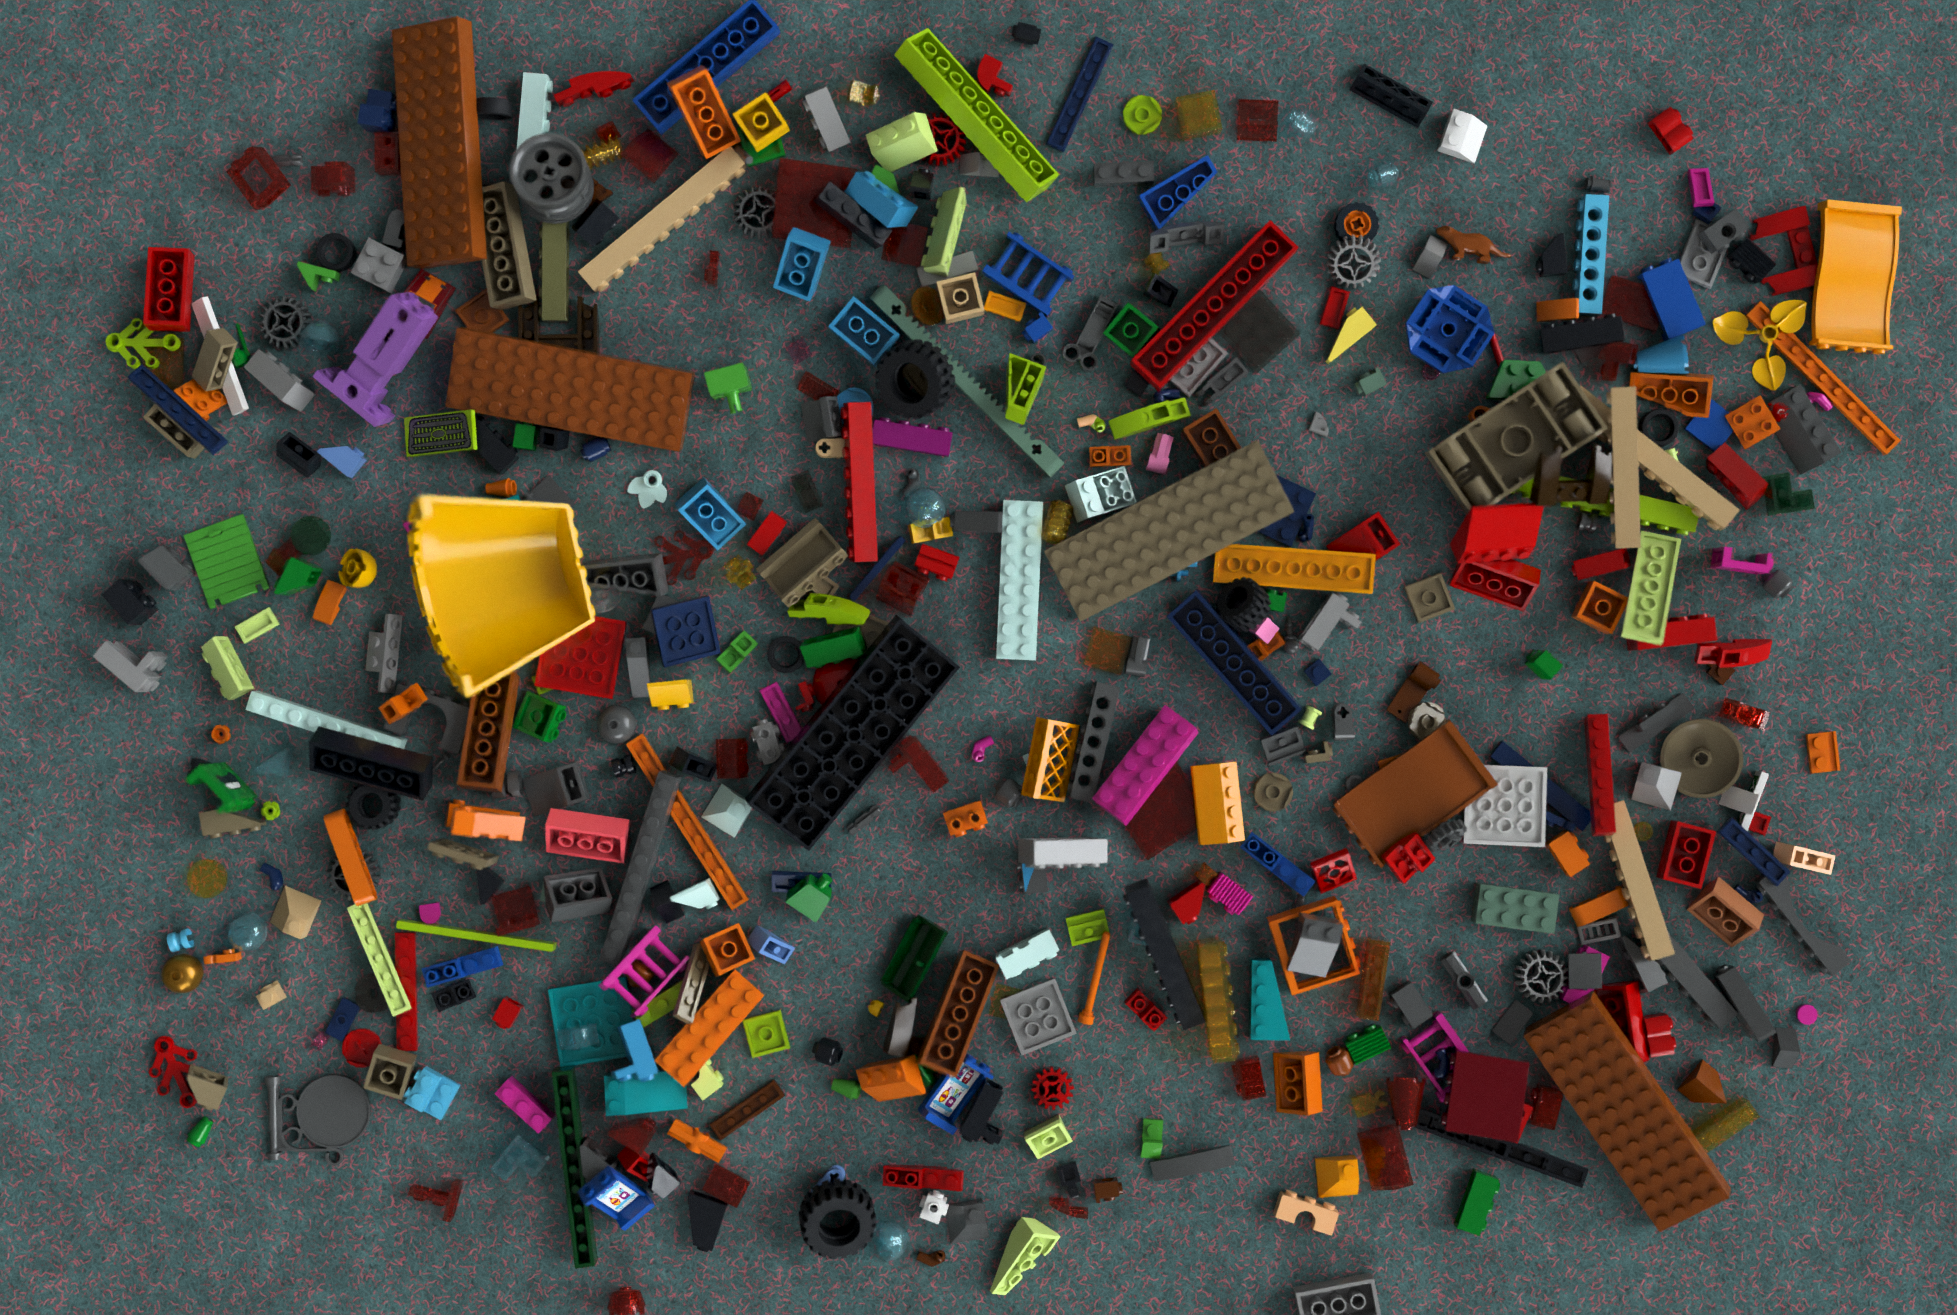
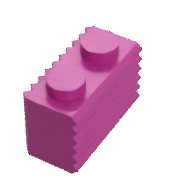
M1222 872L1218 873L1206 889L1209 893L1207 897L1215 903H1218V901L1222 902L1225 905L1223 909L1232 916L1234 913L1240 915L1253 898L1251 894Z

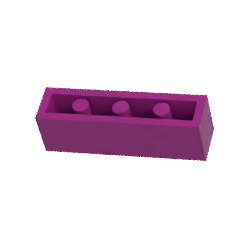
M884 417L874 420L872 431L873 445L949 457L953 432H949V428L938 427L935 430L930 429V425L918 424V427L911 426V422L899 420V423H893L891 419Z

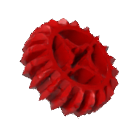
M941 112L940 118H936V114L932 113L933 119L930 120L928 116L927 119L934 141H937L936 134L943 138L944 146L940 141L935 142V144L944 154L933 153L922 158V160L925 161L929 157V165L933 163V160H936V167L940 166V161H943V165L947 166V159L954 163L953 156L956 158L961 157L958 151L964 152L965 148L961 145L966 144V139L962 138L966 135L953 121H950L951 118L948 115L945 119L943 112ZM935 125H945L950 130L941 131ZM955 134L956 143L949 150L947 141Z

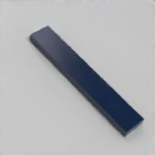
M1095 37L1046 145L1064 153L1114 44Z
M143 364L127 376L129 381L210 454H216L228 443L218 431Z
M1503 741L1500 742L1489 756L1502 766L1534 767ZM1547 777L1546 803L1568 821L1576 824L1579 830L1583 831L1591 822L1590 811Z

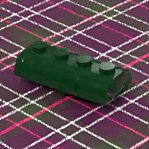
M923 916L913 917L880 978L881 985L910 1003V998L915 996L949 932Z

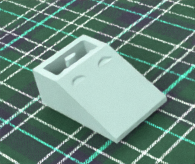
M1125 466L1075 480L1065 485L1077 523L1136 503Z

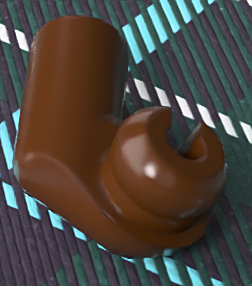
M942 1250L935 1251L929 1255L919 1251L916 1260L934 1267L944 1262L946 1255Z

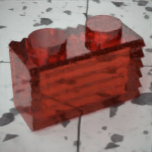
M1254 1055L1234 1059L1235 1065H1231L1233 1076L1238 1078L1239 1084L1235 1085L1237 1096H1241L1243 1101L1266 1097L1259 1057Z
M1537 1084L1536 1088H1533L1531 1092L1533 1109L1528 1122L1534 1126L1555 1130L1564 1095L1562 1091L1558 1088Z

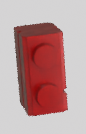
M922 543L914 566L918 567V572L926 575L932 572L937 574L935 578L947 582V579L952 580L960 557Z

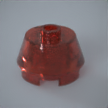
M631 1287L619 1288L620 1291L611 1293L607 1306L609 1315H635L637 1312L640 1315H645L646 1304L640 1290H632Z

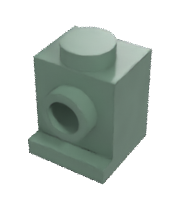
M1379 367L1372 370L1373 374L1369 371L1359 376L1360 380L1354 383V388L1358 394H1362L1364 397L1387 385Z

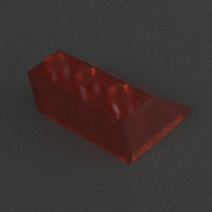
M1395 1123L1357 1133L1372 1191L1397 1190L1414 1185L1400 1130Z

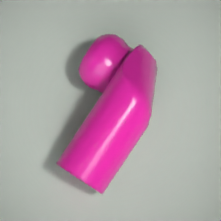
M1816 392L1806 393L1811 403H1818L1825 411L1832 409L1833 403L1824 394Z
M991 735L974 743L971 755L975 762H982L984 760L985 748L994 744Z

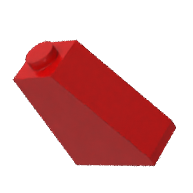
M1620 548L1573 561L1572 572L1574 577L1577 576L1578 580L1630 567L1631 562L1627 548Z

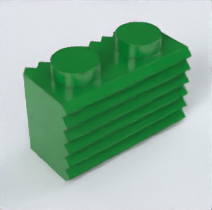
M1533 649L1526 656L1527 661L1524 663L1542 680L1552 679L1563 667V664H1560L1557 658L1551 656L1548 650L1539 649L1536 651Z
M1370 1024L1364 1028V1032L1359 1034L1357 1032L1351 1033L1346 1036L1347 1040L1343 1041L1355 1065L1391 1049L1390 1043L1379 1024Z

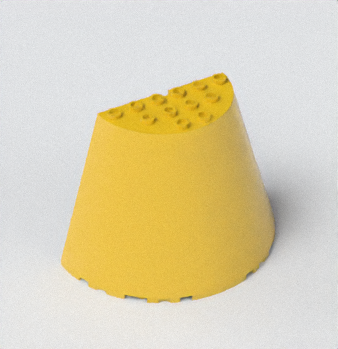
M433 496L417 497L410 504L407 520L408 523H412V530H409L407 533L409 557L413 556L414 563L410 567L422 617L426 616V621L428 622L426 630L430 636L434 651H436L437 655H442L445 661L442 663V668L447 677L450 678L453 686L458 685L459 688L457 690L463 696L468 697L595 621V608L590 602L591 590L586 584L585 579L587 571L584 566L580 565V558L583 557V554L577 543L578 531L573 525L574 513L569 504Z

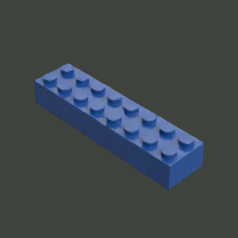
M756 0L747 1L632 99V101L659 134L662 135L683 117L669 90L668 82L702 65L707 68L717 88L781 34L779 27Z

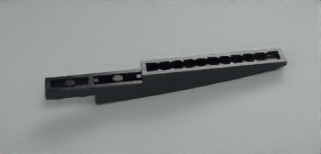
M1400 1100L1397 1101L1391 1118L1583 1188L1589 1171L1586 1167L1550 1155L1545 1151L1520 1142L1516 1144L1510 1141L1445 1131L1444 1125L1441 1124L1442 1115Z

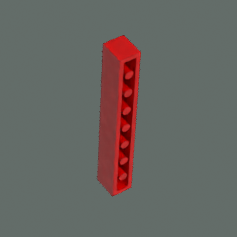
M871 402L843 403L841 418L844 419V427H842L841 435L842 439H845L842 456L846 462V467L843 468V476L846 479L847 486L844 488V497L847 499L845 517L848 519L846 537L849 538L847 555L850 558V562L878 561Z

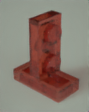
M456 1178L452 1182L449 1193L413 1184L409 1189L408 1195L413 1196V1199L417 1201L428 1200L432 1201V1204L436 1206L446 1205L442 1221L451 1222L455 1216L464 1180Z

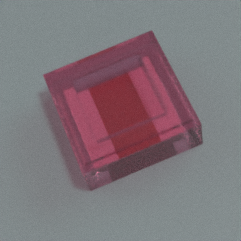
M803 338L786 347L796 365L813 356Z

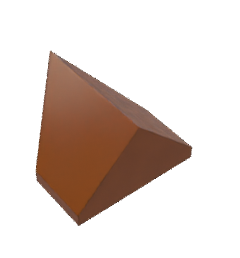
M1703 1059L1677 1089L1695 1103L1727 1104L1718 1072Z

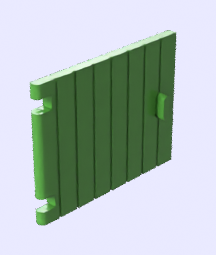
M244 514L183 535L210 609L217 607L214 600L219 599L221 604L224 605L257 593L258 588L256 585L261 584L263 590L270 588Z

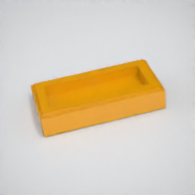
M989 291L984 310L1021 322L1027 303Z

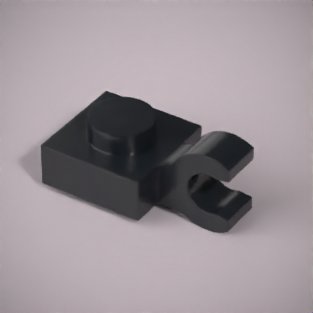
M1076 1161L1057 1166L1062 1187L1068 1185L1071 1199L1079 1197L1076 1183L1081 1182Z

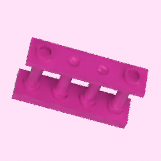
M656 925L640 939L598 985L603 991L610 988L621 995L635 1009L630 1015L632 1018L638 1015L641 1017L649 1009L647 1007L649 1002L677 972L681 973L688 964L686 962L690 958L686 955L680 960L659 940L660 937L657 935L661 930ZM648 945L656 947L674 965V968L668 974L645 954L646 951L644 949ZM635 959H640L662 980L655 988L648 984L632 968L631 963ZM622 973L624 975L627 974L648 994L642 1003L619 983L620 980L617 978Z
M1437 1011L1433 1014L1435 1020L1431 1026L1410 1041L1402 1036L1400 1039L1403 1043L1400 1045L1406 1054H1412L1436 1088L1437 1092H1435V1095L1443 1103L1445 1093H1449L1450 1085L1442 1090L1436 1081L1439 1078L1435 1077L1434 1072L1431 1074L1425 1064L1437 1056L1435 1051L1440 1048L1447 1049L1449 1046L1451 1048L1454 1046L1459 1051H1469L1443 1014ZM1443 1030L1446 1034L1445 1040L1419 1057L1413 1048L1436 1031L1440 1032Z

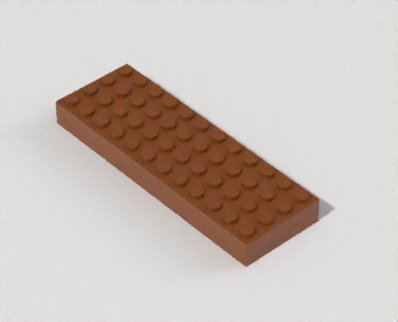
M455 16L393 29L392 41L407 266L417 269H428L486 260L472 22Z
M460 327L456 328L445 407L459 410H475V413L679 452L683 449L695 372Z
M1594 991L1536 1021L1525 1029L1523 1037L1659 1232L1730 1198L1731 1187Z

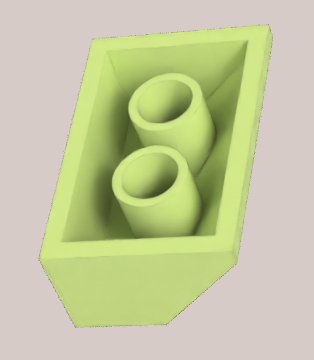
M911 113L866 134L871 154L884 169L890 172L938 152L927 116L924 113Z
M215 636L201 647L203 650L202 656L210 664L213 678L220 683V691L224 698L234 700L254 690L228 637Z

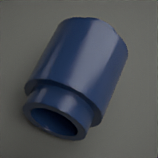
M597 437L582 444L583 449L580 450L585 460L589 459L590 462H593L608 455L611 447L605 437Z

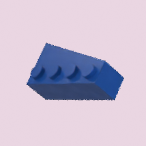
M1208 155L1136 197L1155 231L1161 229L1217 173Z

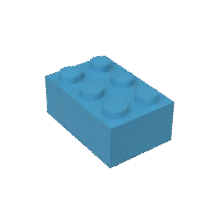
M793 227L787 237L773 288L810 302L817 289L831 241Z
M854 296L828 326L830 331L874 367L878 365L879 361L883 359V355L900 338L899 333Z

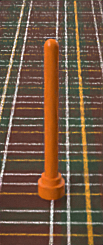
M1105 931L1102 935L1085 1008L1079 1013L1077 1020L1087 1025H1093L1095 1017L1092 1009L1110 939L1108 931Z

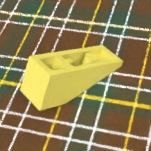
M1363 307L1358 310L1353 308L1346 314L1348 318L1344 321L1326 359L1327 364L1377 326Z

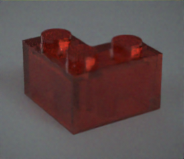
M345 161L325 162V166H311V190L316 194L318 193L320 197H329L330 193H337L338 196L342 197L350 196V193H355V169Z

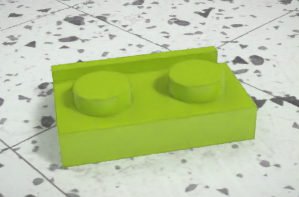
M1104 908L1065 918L1072 946L1101 940L1105 931L1109 932Z

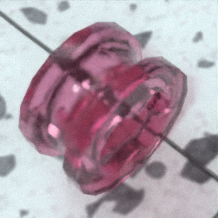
M1425 364L1421 370L1423 378L1428 381L1435 380L1440 372L1436 370L1434 372L1435 376H1428L1426 368L1429 365Z
M321 1031L313 1040L311 1046H316L317 1050L320 1051L328 1042L330 1036H325L324 1032Z

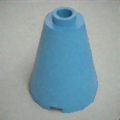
M1679 335L1636 352L1635 357H1632L1633 369L1637 368L1638 372L1689 374V371L1685 370V367H1689L1686 344L1683 345L1681 343V340L1685 339L1684 336Z

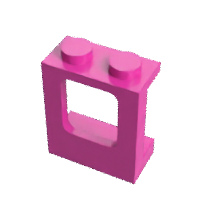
M1731 547L1713 548L1710 568L1755 575L1767 574L1773 568L1774 560L1772 553L1757 554L1755 563L1731 560Z

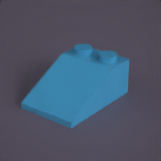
M704 477L675 502L677 510L717 551L747 525Z

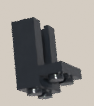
M985 1078L960 1125L959 1133L962 1134L961 1137L964 1140L978 1142L980 1136H983L985 1142L991 1145L994 1143L999 1145L1002 1139V1130L989 1124L988 1121L1003 1094V1086Z

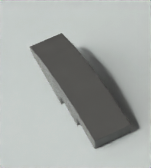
M1231 1145L1194 1150L1191 1153L1177 1154L1170 1158L1152 1160L1150 1165L1155 1182L1235 1165Z

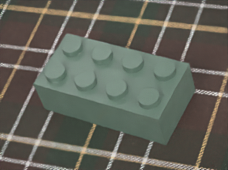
M1476 882L1471 922L1555 934L1560 895L1554 892Z

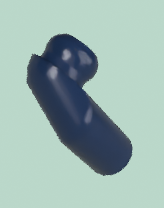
M1179 389L1156 391L1153 395L1154 403L1163 402L1164 399H1179Z

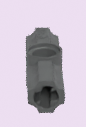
M1455 951L1445 954L1440 959V962L1453 979L1454 984L1459 988L1473 1010L1480 1008L1488 1001ZM1467 975V983L1460 985V978Z

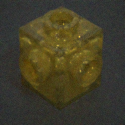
M739 554L723 566L727 571L725 574L731 584L735 582L741 590L757 579L751 570L754 566L747 558L744 560Z

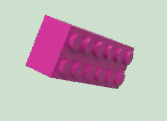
M1164 705L1093 796V801L1127 826L1197 736V728Z

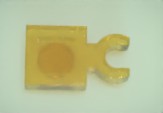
M1377 1091L1372 1097L1370 1092L1351 1097L1356 1117L1360 1118L1376 1112L1375 1106L1377 1105L1380 1107L1387 1106V1101H1379V1097L1385 1095L1384 1091Z

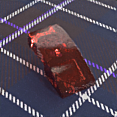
M1049 1197V1205L1059 1212L1072 1217L1088 1219V1207L1069 1206V1198Z

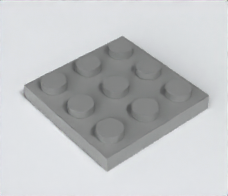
M1055 978L1000 999L1021 1055L1077 1034Z

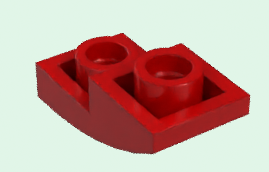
M771 511L750 538L747 545L763 556L785 527L787 521L774 511Z
M1138 988L1124 1001L1154 1032L1168 1018Z

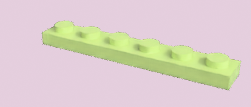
M368 903L361 906L354 904L348 907L347 910L392 1016L395 1017L412 1009Z

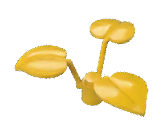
M1788 300L1777 304L1770 313V319L1776 324L1767 325L1761 330L1747 331L1748 319L1744 314L1737 311L1727 312L1713 319V329L1722 341L1730 345L1740 344L1744 339V334H1759L1760 340L1767 343L1765 359H1758L1754 363L1752 375L1760 385L1775 391L1784 380L1786 365L1784 360L1778 355L1769 358L1772 341L1778 336V327L1784 333H1794L1802 327L1805 320L1807 303L1802 300Z

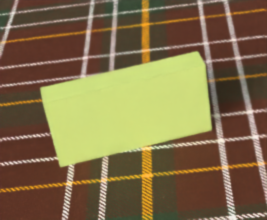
M268 607L236 625L235 629L243 643L246 644L280 624L271 608Z

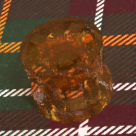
M1205 862L1201 864L1200 870L1193 873L1207 886L1211 884L1213 878L1218 876Z

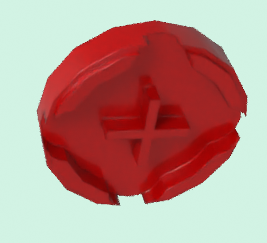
M358 1028L345 1036L342 1043V1053L350 1065L365 1068L370 1066L374 1051L382 1043L374 1031L368 1028Z

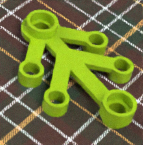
M134 318L131 324L121 333L109 334L105 340L106 347L112 352H119L126 360L127 365L132 369H137L141 361L136 356H132L126 347H133L145 360V364L149 368L156 369L160 364L159 360L151 356L144 347H165L169 351H176L180 348L181 341L174 334H167L163 339H146L154 331H150L145 327L143 321L139 318ZM139 321L140 325L135 327V323ZM135 330L141 331L133 339L128 338ZM136 360L135 364L131 365V362ZM155 360L154 364L150 365V362Z

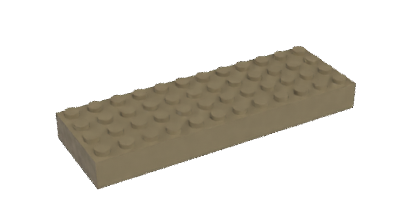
M1256 440L1044 550V553L1081 622L1295 511L1259 441Z

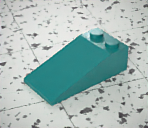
M658 1070V1073L654 1074L655 1078L646 1082L635 1080L634 1076L631 1079L619 1082V1079L613 1080L612 1074L609 1072L604 1076L606 1116L687 1109V1085L683 1087L665 1070Z

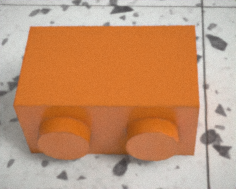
M1563 830L1545 842V845L1565 875L1572 877L1590 865L1587 860L1589 856L1583 848L1580 849L1577 845L1578 839L1574 833Z

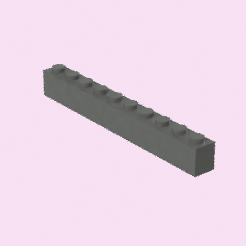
M666 770L658 772L599 959L601 961L617 965L626 956L680 785L681 775Z

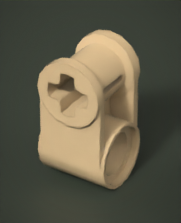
M841 437L819 440L815 449L817 455L821 458L841 459L843 457L842 449L845 447V439ZM823 443L830 447L826 453L819 449Z

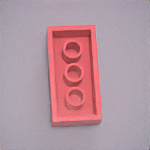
M550 809L545 824L546 852L625 863L629 850V819L562 809Z

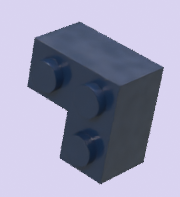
M369 89L366 104L360 103L357 123L367 132L391 135V130H394L396 120L393 118L394 111H397L396 95L388 91Z

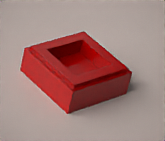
M1755 812L1748 830L1765 836L1771 817Z

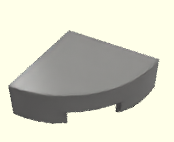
M1315 412L1308 430L1327 437L1329 431L1327 422L1320 413Z

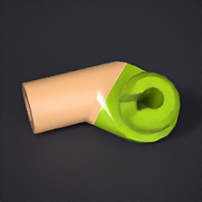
M1095 414L1077 418L1079 428L1089 425L1099 433L1105 430L1106 424L1104 420Z

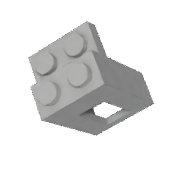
M1338 592L1337 594L1331 593L1326 596L1297 640L1311 650L1318 651L1338 621L1350 629H1358L1362 622L1358 620L1359 616L1351 610L1346 611L1350 604L1346 602L1347 598Z
M105 641L93 655L95 659L134 692L154 691L159 686L158 680L161 678L156 671L164 668L166 665L165 660L168 658L163 652L149 651L141 660L120 641H116L114 644L111 641Z

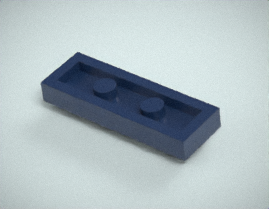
M772 871V892L787 893L807 875L812 874L819 879L823 873Z

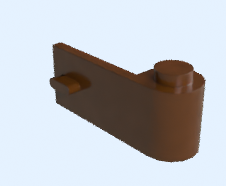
M1419 661L1400 687L1386 711L1406 724L1409 713L1414 706L1420 703L1428 690L1431 688L1435 689L1441 681L1439 679L1440 674Z

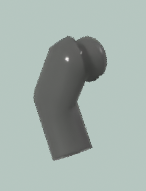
M909 468L906 471L908 485L901 491L907 498L920 486V474L914 468Z

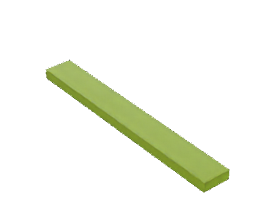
M406 919L397 920L396 924L397 929L548 952L554 951L557 942L433 923L427 924Z

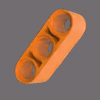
M1616 886L1612 891L1602 892L1592 900L1589 898L1582 901L1574 908L1572 906L1569 907L1576 926L1587 925L1627 907L1629 902L1623 897L1622 886Z

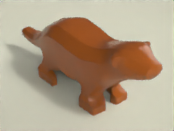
M1441 226L1436 229V233L1447 240L1455 251V254L1452 256L1454 260L1464 259V253L1479 256L1480 258L1477 259V263L1488 264L1491 257L1489 253L1503 258L1511 257V254L1498 250L1492 241L1483 234L1461 233L1450 226Z

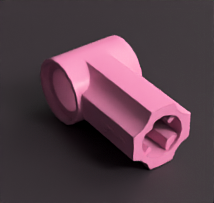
M1157 433L1146 470L1163 475L1166 474L1170 459L1168 457L1174 437Z

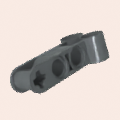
M1103 294L1100 295L1077 343L1068 344L1063 348L1062 358L1066 363L1074 364L1079 361L1081 370L1086 373L1093 372L1096 369L1098 359L1094 352L1119 302L1115 303L1103 297ZM1072 349L1076 352L1077 356L1070 359L1066 356L1065 352ZM1084 359H1092L1094 365L1090 368L1084 366Z

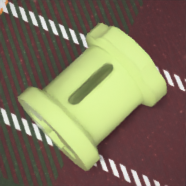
M1306 705V711L1302 718L1298 720V723L1314 730L1315 727L1313 725L1318 716L1322 715V712Z

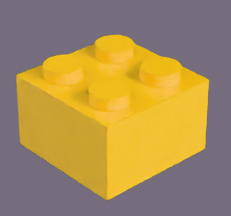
M766 92L733 113L735 121L756 152H759L790 131L788 124Z

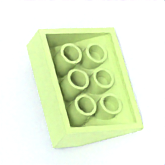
M963 187L945 191L942 194V198L938 197L936 209L939 210L937 217L933 216L931 228H934L932 236H928L926 247H929L928 253L923 255L921 266H924V272L944 277L948 276L967 203L965 188Z

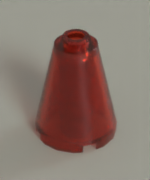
M1386 1077L1396 1126H1400V1130H1412V1127L1417 1126L1426 1078L1422 1077V1081H1418V1077L1394 1078V1081H1390V1077Z

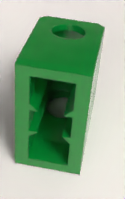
M825 873L819 879L812 874L807 875L787 892L786 903L814 922H817L830 901L832 889L829 887V884L832 882V878Z

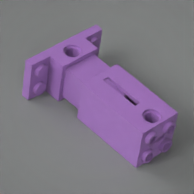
M405 292L391 295L353 352L357 356L350 367L345 370L335 366L317 370L313 378L372 426L376 427L389 423L395 415L388 406L381 404L388 393L385 386L394 374L403 371L438 319V316L430 306L422 304L414 293Z

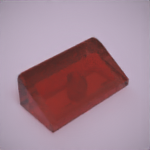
M805 371L797 387L799 391L814 400L840 394L839 390L808 371Z

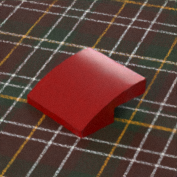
M1416 832L1395 843L1381 856L1397 879L1403 884L1417 870L1423 873L1435 860L1433 854Z

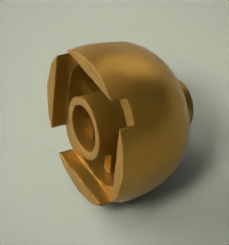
M183 953L167 960L162 968L161 976L166 988L172 992L187 993L200 985L204 972L202 964L196 957Z

